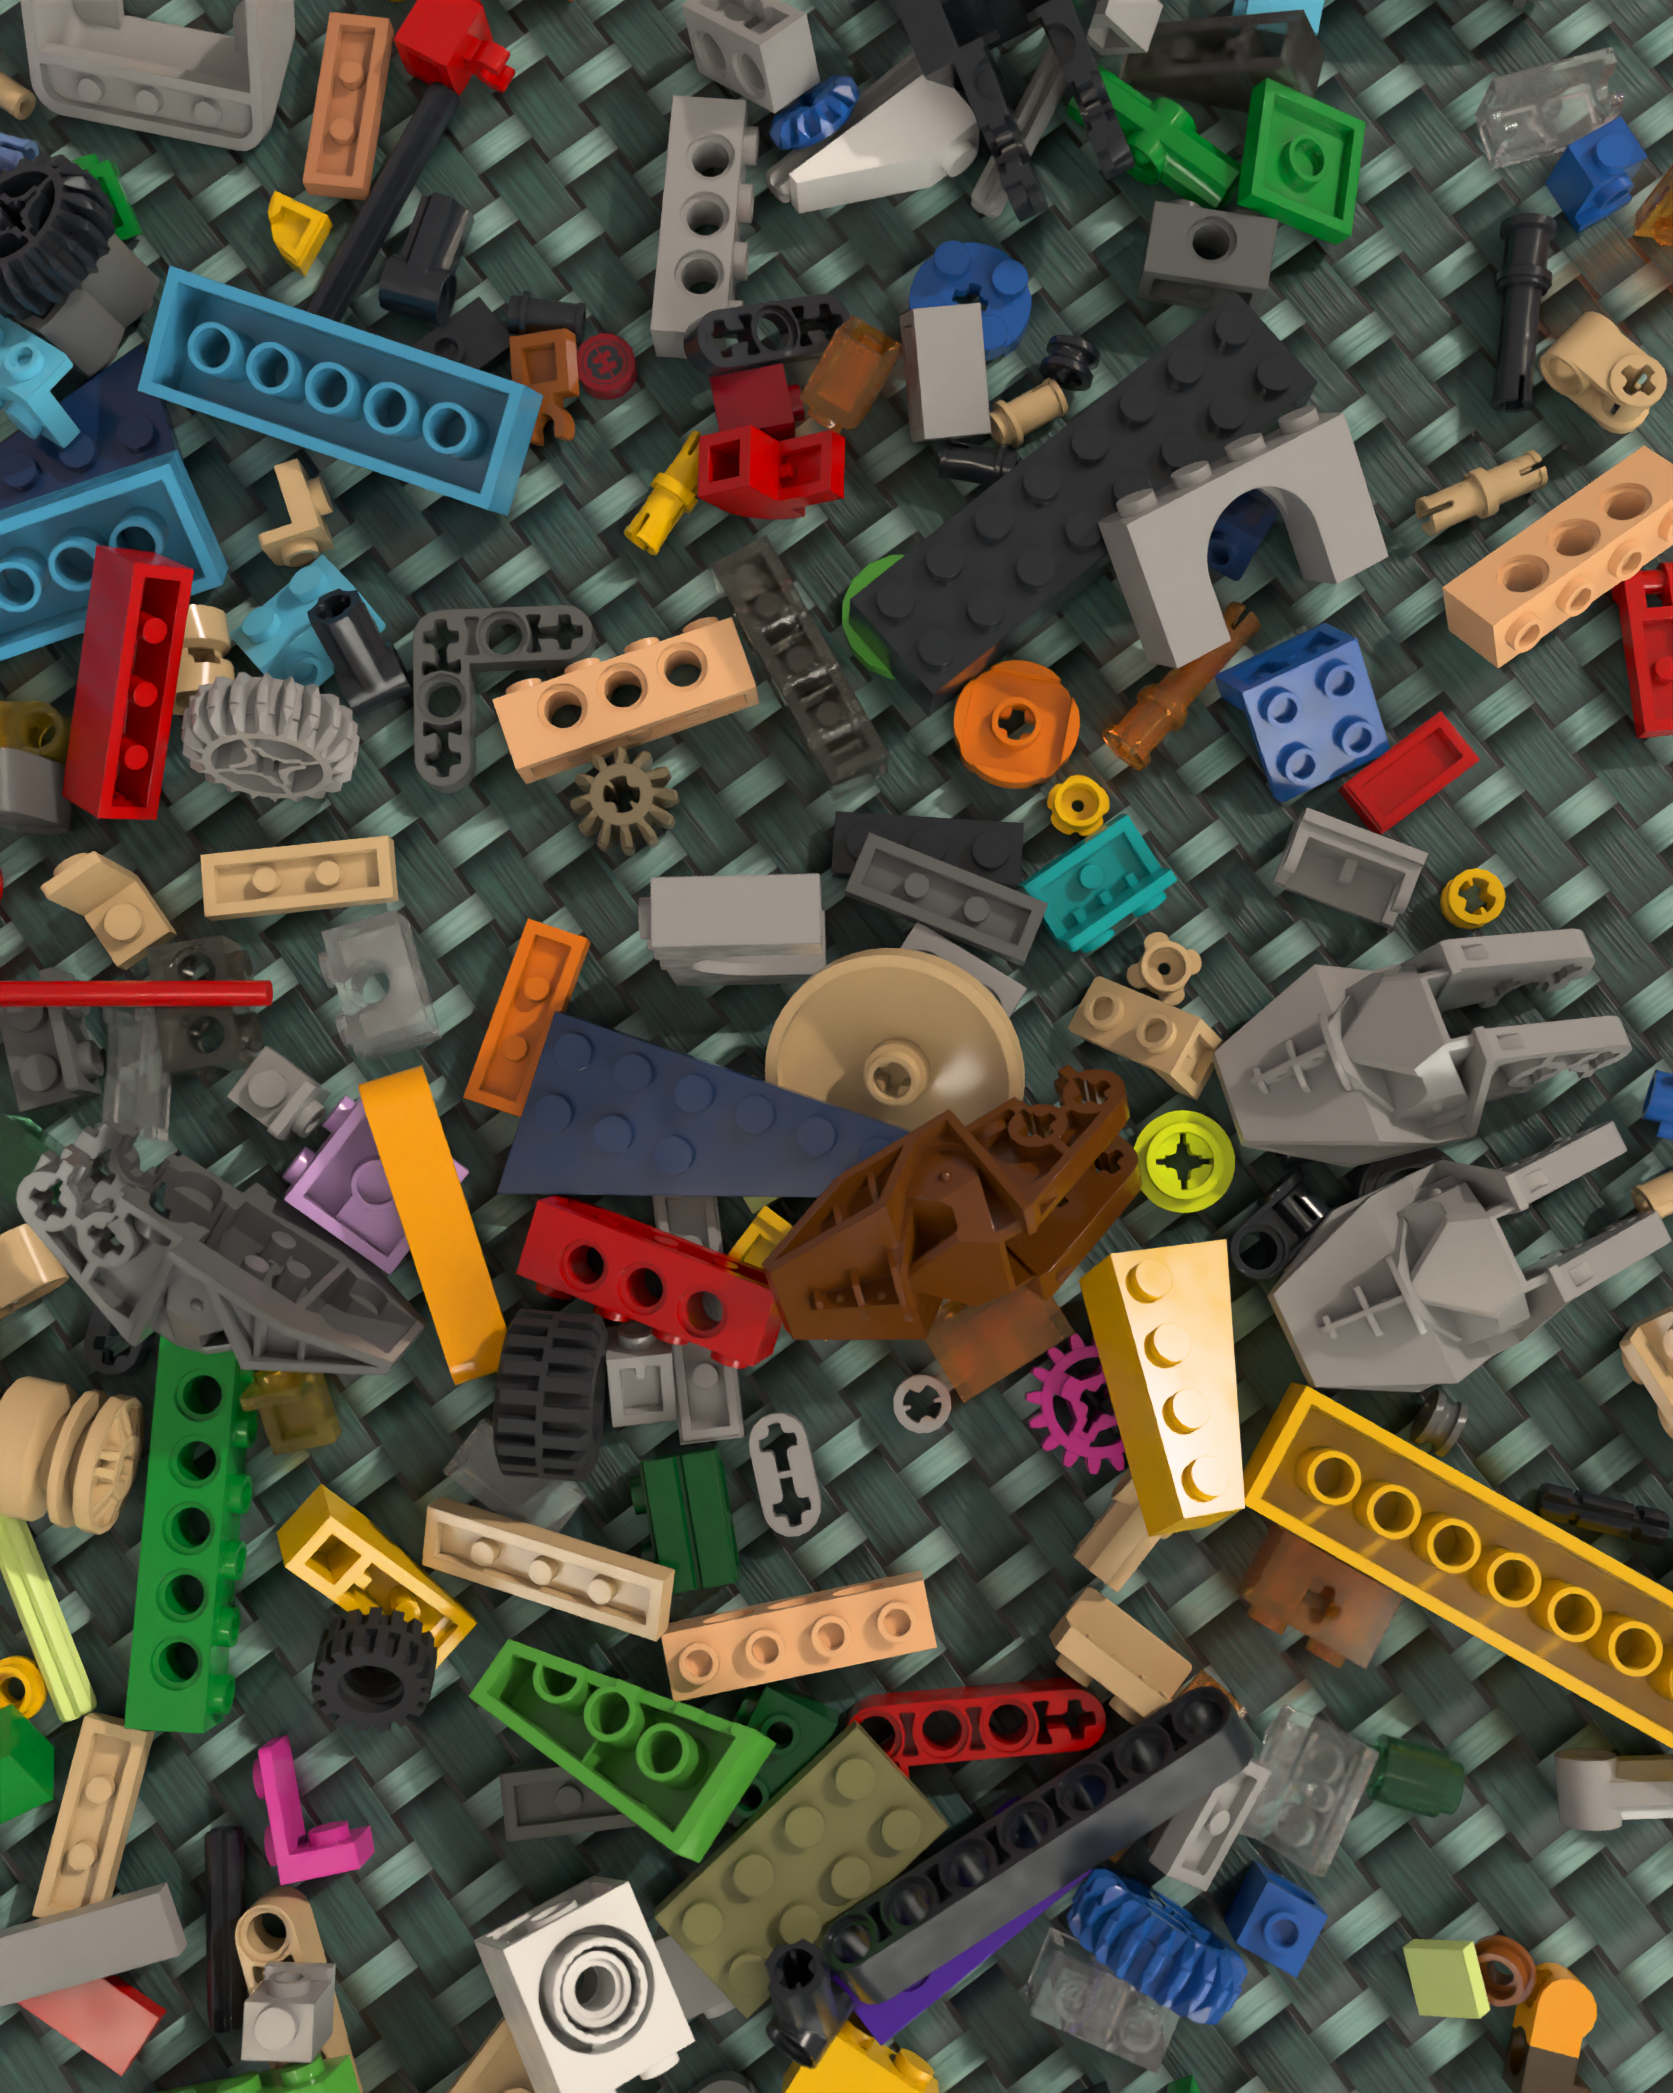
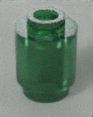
M1381 1734L1376 1739L1374 1745L1366 1744L1364 1746L1358 1763V1781L1360 1784L1366 1785L1367 1797L1372 1802L1431 1818L1437 1817L1440 1813L1451 1816L1460 1805L1465 1781L1464 1767L1460 1761L1450 1759L1449 1754L1445 1750Z

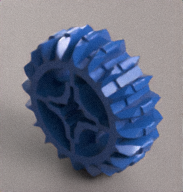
M1111 1867L1093 1869L1088 1879L1082 1882L1072 1898L1074 1903L1066 1916L1073 1936L1080 1940L1083 1948L1096 1956L1098 1962L1110 1968L1116 1974V1977L1124 1979L1137 1992H1142L1152 1998L1159 2006L1164 2005L1179 2017L1186 2016L1195 2023L1217 2025L1226 2011H1230L1243 1990L1241 1985L1248 1970L1239 1952L1231 1948L1229 1942L1216 1934L1212 1927L1195 1917L1194 1913L1187 1911L1158 1890L1141 1882L1135 1876L1130 1877L1120 1869L1114 1870Z

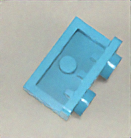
M0 315V410H4L11 422L28 437L35 440L41 434L65 449L81 431L54 398L50 390L73 367V363L59 349L12 320Z
M322 554L312 564L295 573L290 583L268 602L251 611L243 623L229 635L263 674L268 672L272 678L282 680L292 676L295 683L304 686L316 684L319 687L334 674V664L311 626L307 612L316 605L319 597L339 588L343 591L357 589ZM359 593L381 633L385 629V623Z

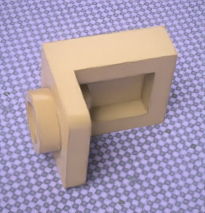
M298 458L274 466L292 523L258 535L262 550L276 566H304L314 562L321 552L335 548L325 519L326 514L333 512V506L326 486L320 476L311 478Z

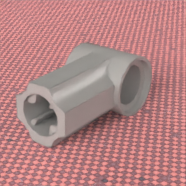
M1588 1748L1564 1749L1554 1753L1558 1814L1561 1825L1578 1830L1603 1831L1621 1827L1622 1820L1673 1818V1754L1617 1756L1610 1751Z

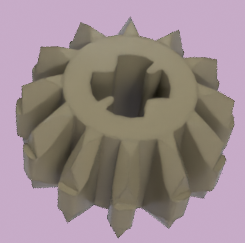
M618 746L614 752L615 764L608 767L600 755H593L591 763L597 772L595 778L587 774L576 775V785L587 794L572 799L571 808L574 813L586 815L578 824L579 830L585 837L599 833L597 845L600 850L608 852L614 847L618 838H620L623 852L626 856H632L636 851L635 838L643 836L647 845L655 848L659 845V840L652 827L654 825L664 829H672L674 827V817L664 809L678 804L679 795L676 790L664 788L672 778L666 766L651 770L653 759L649 752L642 751L636 756L633 763L630 764L626 749ZM632 791L635 800L639 801L638 804L630 801L632 810L619 813L612 800L620 802L621 799L618 796L620 792Z

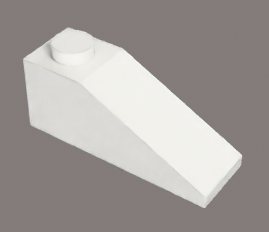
M922 74L789 174L792 206L800 214L930 188L946 175L955 177L961 174L971 165L978 152L980 128L972 109L955 88L926 80Z

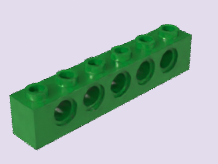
M161 1335L124 1729L204 1734L223 1721V1715H227L232 1708L235 1695V1677L233 1674H227L229 1647L233 1648L236 1645L241 1627V1612L239 1607H233L235 1581H239L242 1578L246 1566V1543L239 1540L241 1514L248 1512L252 1498V1478L250 1475H245L247 1448L251 1449L254 1446L258 1431L257 1411L250 1409L252 1384L259 1382L262 1370L241 1369L234 1351L207 1355L178 1347ZM208 1376L213 1377L219 1383L222 1390L221 1402L214 1411L207 1409L199 1397L200 1386ZM201 1441L207 1443L216 1455V1465L209 1476L200 1473L195 1467L193 1460L195 1448ZM193 1508L203 1511L209 1519L210 1532L205 1541L194 1538L188 1529V1516ZM186 1575L194 1576L203 1586L204 1599L200 1607L190 1605L183 1597L182 1582ZM179 1642L189 1644L196 1651L198 1667L195 1673L186 1672L178 1665L176 1648Z

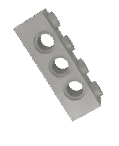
M673 95L650 328L657 357L687 359L684 352L683 339L686 329L692 322L713 310L744 306L743 301L735 300L736 281L747 280L749 264L748 242H740L741 223H752L754 210V185L745 184L747 165L757 166L759 155V127L749 126L746 100ZM712 167L725 170L715 177L701 175L704 170ZM707 224L720 227L717 232L711 235H699L694 232L700 226ZM698 282H709L715 285L711 291L705 294H694L688 291L691 286ZM737 333L722 339H715L710 334L706 336L709 347H717L721 352L730 347L731 339H737Z

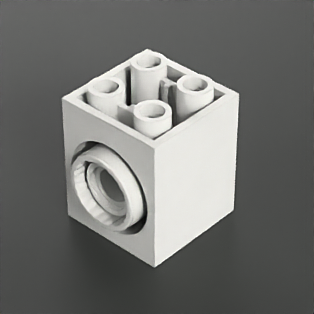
M592 1876L474 1940L535 2093H617L615 2088L637 2075H640L642 2080H647L666 2072L678 2063L679 2057L677 2052L695 2041L629 1881ZM584 1972L583 1986L575 1996L577 1978Z

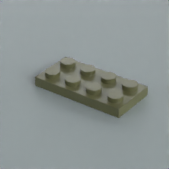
M854 1720L654 1909V1919L747 2019L771 1997L768 1989L770 1981L764 1964L778 1944L790 1945L804 1938L821 1949L824 1934L833 1921L887 1886L948 1828L945 1817L860 1724Z

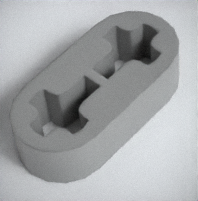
M771 1412L763 1416L753 1426L749 1436V1450L762 1511L767 1524L776 1533L786 1537L800 1536L813 1528L818 1521L822 1509L821 1494L809 1439L803 1423L796 1416L787 1412ZM773 1423H780L784 1433L794 1432L796 1435L797 1443L790 1445L787 1449L790 1468L779 1470L775 1452L773 1450H763L760 1445V1440L769 1436V1425ZM792 1477L796 1495L801 1498L809 1497L811 1507H807L802 1511L801 1522L790 1523V1518L787 1514H777L774 1509V1504L781 1502L784 1497L781 1481L783 1478Z

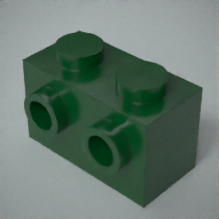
M780 1680L765 1683L761 1692L750 1686L732 1722L759 1731L776 1742V1745L727 1819V1822L740 1828L827 1746L838 1724L839 1712Z

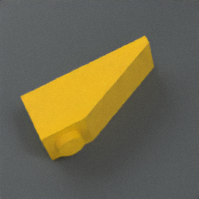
M322 1484L316 1488L276 1532L284 1566L347 1612L360 1609L363 1615H368L370 1607H382L383 1615L390 1616L395 1609L405 1613L404 1621L409 1622L416 1618L423 1623L422 1633L430 1631L434 1637L433 1647H437L436 1669L477 1624L476 1618L369 1518Z

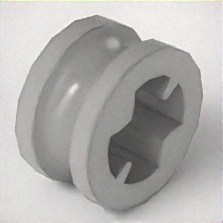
M914 1374L904 1379L896 1388L893 1397L894 1413L898 1421L907 1430L916 1433H930L939 1429L948 1419L951 1411V1397L946 1386L936 1377L928 1374ZM926 1385L930 1386L939 1394L933 1398L934 1403H941L939 1412L935 1417L923 1414L919 1421H915L905 1413V1411L911 1409L910 1404H903L905 1394L909 1389L920 1393Z

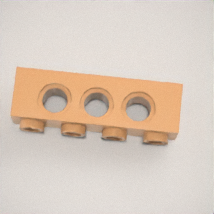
M1642 446L1443 586L1448 630L1496 668H1500L1519 653L1533 648L1543 636L1567 619L1581 614L1589 607L1591 602L1615 585L1632 578L1642 566L1673 545V464L1646 446Z
M716 617L696 620L685 626L683 634L663 641H659L656 637L635 641L625 647L624 654L602 662L599 658H587L577 661L565 669V675L544 682L538 678L525 679L509 686L505 690L506 695L492 699L515 768L526 784L591 762L593 755H600L602 758L613 755L618 746L624 747L627 750L760 704L757 687L732 617L718 621ZM690 664L701 670L698 680L689 686L679 687L669 682L670 674L678 666ZM630 684L642 689L640 698L631 706L617 707L610 703L613 692L620 686ZM576 705L582 708L581 716L574 725L567 728H558L552 725L553 715L560 707Z
M922 1570L669 1622L668 1630L661 1636L672 1696L676 1702L937 1648Z

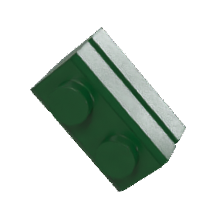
M712 1446L650 1457L639 1462L640 1475L630 1477V1487L636 1515L647 1514L651 1540L641 1541L642 1560L675 1570L672 1594L739 1582L742 1573L721 1447Z

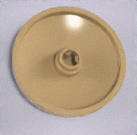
M879 948L856 952L839 958L822 967L798 988L782 1009L771 1032L765 1059V1081L913 1131L948 1109L964 1126H967L1013 1097L1023 1101L1025 1068L1018 1036L1009 1017L993 994L980 981L962 968L935 955L903 948Z

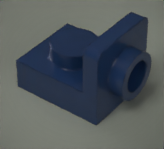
M1257 489L1249 490L1234 499L1223 510L1213 527L1209 539L1207 565L1234 581L1241 579L1256 550L1280 513L1278 507L1267 495Z

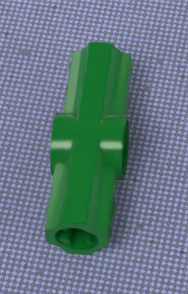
M1099 65L1098 69L1136 164L1135 167L1126 171L1143 184L1156 185L1160 181L1184 199L1197 203L1201 208L1223 211L1239 187L1242 165L1197 134L1193 119L1178 103L1163 97L1156 98L1152 102ZM1072 97L1068 103L1067 115L1086 128L1076 101Z

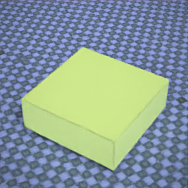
M1413 1939L1403 1947L1419 2015L1480 2019L1490 2010L1473 1941Z

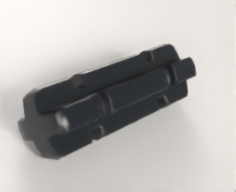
M1550 1483L1541 1484L1536 1495L1535 1513L1541 1518L1564 1524L1569 1520L1570 1525L1626 1539L1630 1536L1632 1540L1655 1546L1663 1545L1667 1539L1670 1518L1665 1511L1641 1505L1635 1507L1632 1503L1576 1490L1573 1494V1489Z

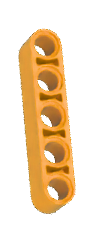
M420 1065L359 1084L358 1088L454 1384L456 1386L498 1372L507 1327L423 1066Z

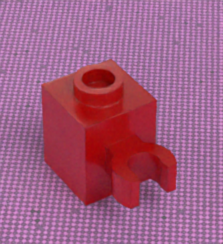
M417 0L394 37V42L406 73L429 85L434 81L441 82L449 89H452L459 97L473 74L484 84L501 93L505 92L516 74L515 69L505 65L510 57V52L493 42L484 7L479 0Z

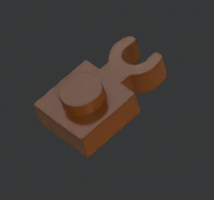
M566 328L509 337L512 381L523 384L543 395L530 443L536 446L544 445L543 428L551 419L554 421L555 437L565 442L573 441L575 424L570 413L564 409V398L580 396L576 335Z

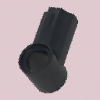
M433 192L430 196L422 195L401 254L391 255L383 269L379 286V303L383 310L435 326L441 325L450 318L457 294V277L455 273L475 221L471 210L460 205L454 198Z
M339 588L319 597L316 605L307 612L308 618L334 664L333 671L337 682L357 718L414 693L413 684L397 650L391 641L385 643L375 620H373L358 591H343Z
M802 1938L794 1944H778L764 1964L770 1981L768 1989L776 2011L766 2027V2033L774 2045L787 2057L805 2068L815 2069L854 2011L855 2004L847 1992L830 1978L823 1950Z

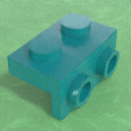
M1120 814L1018 884L1023 894L1048 903L1041 922L1059 948L1071 952L1080 949L1082 953H1087L1100 947L1112 938L1115 931L1111 926L1130 913L1134 917H1139L1159 906L1167 898L1163 890L1175 883L1177 878L1170 868H1164L1159 865L1128 814Z

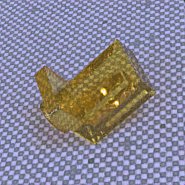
M259 1370L255 1374L256 1379L239 1398L243 1411L259 1409L273 1455L335 1443L342 1433L323 1373Z

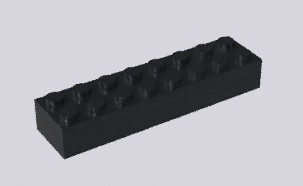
M1234 290L850 599L849 625L928 717H930L962 691L973 678L975 680L980 674L984 673L1114 567L1098 521L1117 512L1116 503L1120 499L1134 492L1149 488L1156 492L1173 483L1171 474L1176 470L1199 461H1208L1211 464L1227 455L1225 446L1229 443L1255 433H1261L1262 436H1265L1279 429L1278 419L1287 413L1305 407L1318 381Z

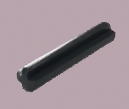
M229 1825L212 1828L204 1837L207 2027L210 2032L220 2034L241 2030L244 2021V2002L247 2000V1984L235 1943L237 1923L246 1912L244 1831L240 1826Z

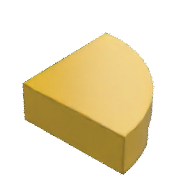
M274 191L268 210L274 243L285 262L297 273L306 277L333 224L328 215Z

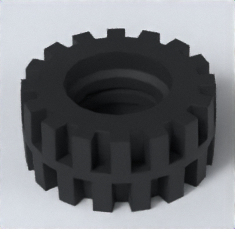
M370 1607L368 1615H363L360 1609L348 1611L346 1621L338 1616L331 1622L329 1630H324L315 1658L311 1684L313 1685L311 1693L314 1701L321 1700L319 1709L325 1715L335 1712V1722L346 1726L349 1721L356 1722V1730L368 1731L369 1725H377L379 1731L391 1730L392 1722H396L400 1727L411 1723L412 1714L419 1717L425 1711L426 1703H429L436 1671L437 1647H433L434 1637L431 1632L422 1633L423 1623L416 1618L406 1622L404 1621L405 1613L395 1609L390 1616L383 1615L382 1607ZM378 1666L391 1672L372 1673L359 1667Z

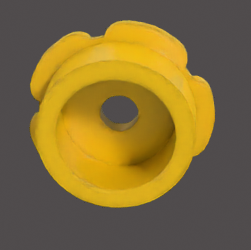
M1074 775L1068 777L1064 783L1056 784L1048 795L1047 807L1052 810L1051 822L1058 831L1066 835H1071L1073 832H1077L1080 836L1091 835L1103 825L1102 817L1109 811V798L1106 791L1087 776ZM1075 801L1083 803L1084 809L1081 812L1073 810L1072 804Z

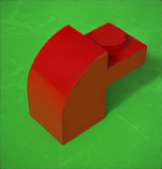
M752 425L699 436L698 498L723 511L743 517L775 520L805 517V506L844 499L845 438L831 429L778 441Z

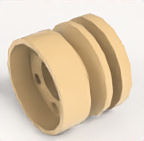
M31 1376L17 1379L4 1393L0 1401V1515L33 1522L43 1517L48 1511L50 1521L57 1527L68 1529L76 1525L83 1532L97 1535L110 1530L123 1511L137 1475L145 1430L142 1403L133 1396L118 1394L110 1397L105 1391L97 1389L84 1392L78 1399L77 1391L67 1383Z

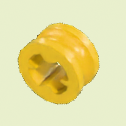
M1474 868L1463 871L1446 884L1441 893L1440 904L1442 913L1450 923L1458 928L1471 930L1480 928L1498 917L1504 908L1506 896L1504 887L1497 876L1488 870ZM1473 885L1481 888L1479 899L1486 902L1487 906L1486 910L1484 907H1480L1470 914L1465 911L1467 900L1459 896L1458 892L1459 888L1464 892Z

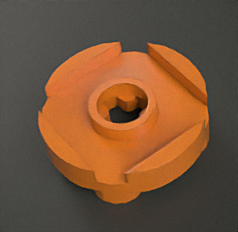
M1024 660L1003 661L991 666L989 671L980 674L975 680L973 678L964 687L958 698L953 720L954 741L960 752V759L963 765L969 771L976 773L982 780L1003 788L1022 789L1049 782L1069 760L1077 742L1080 728L1079 709L1074 698L1072 697L1071 699L1068 690L1060 683L1061 679L1047 667ZM1012 710L1023 711L1024 722L1034 725L1033 732L1022 733L1019 740L1008 738L1007 730L998 726V720L1009 719Z

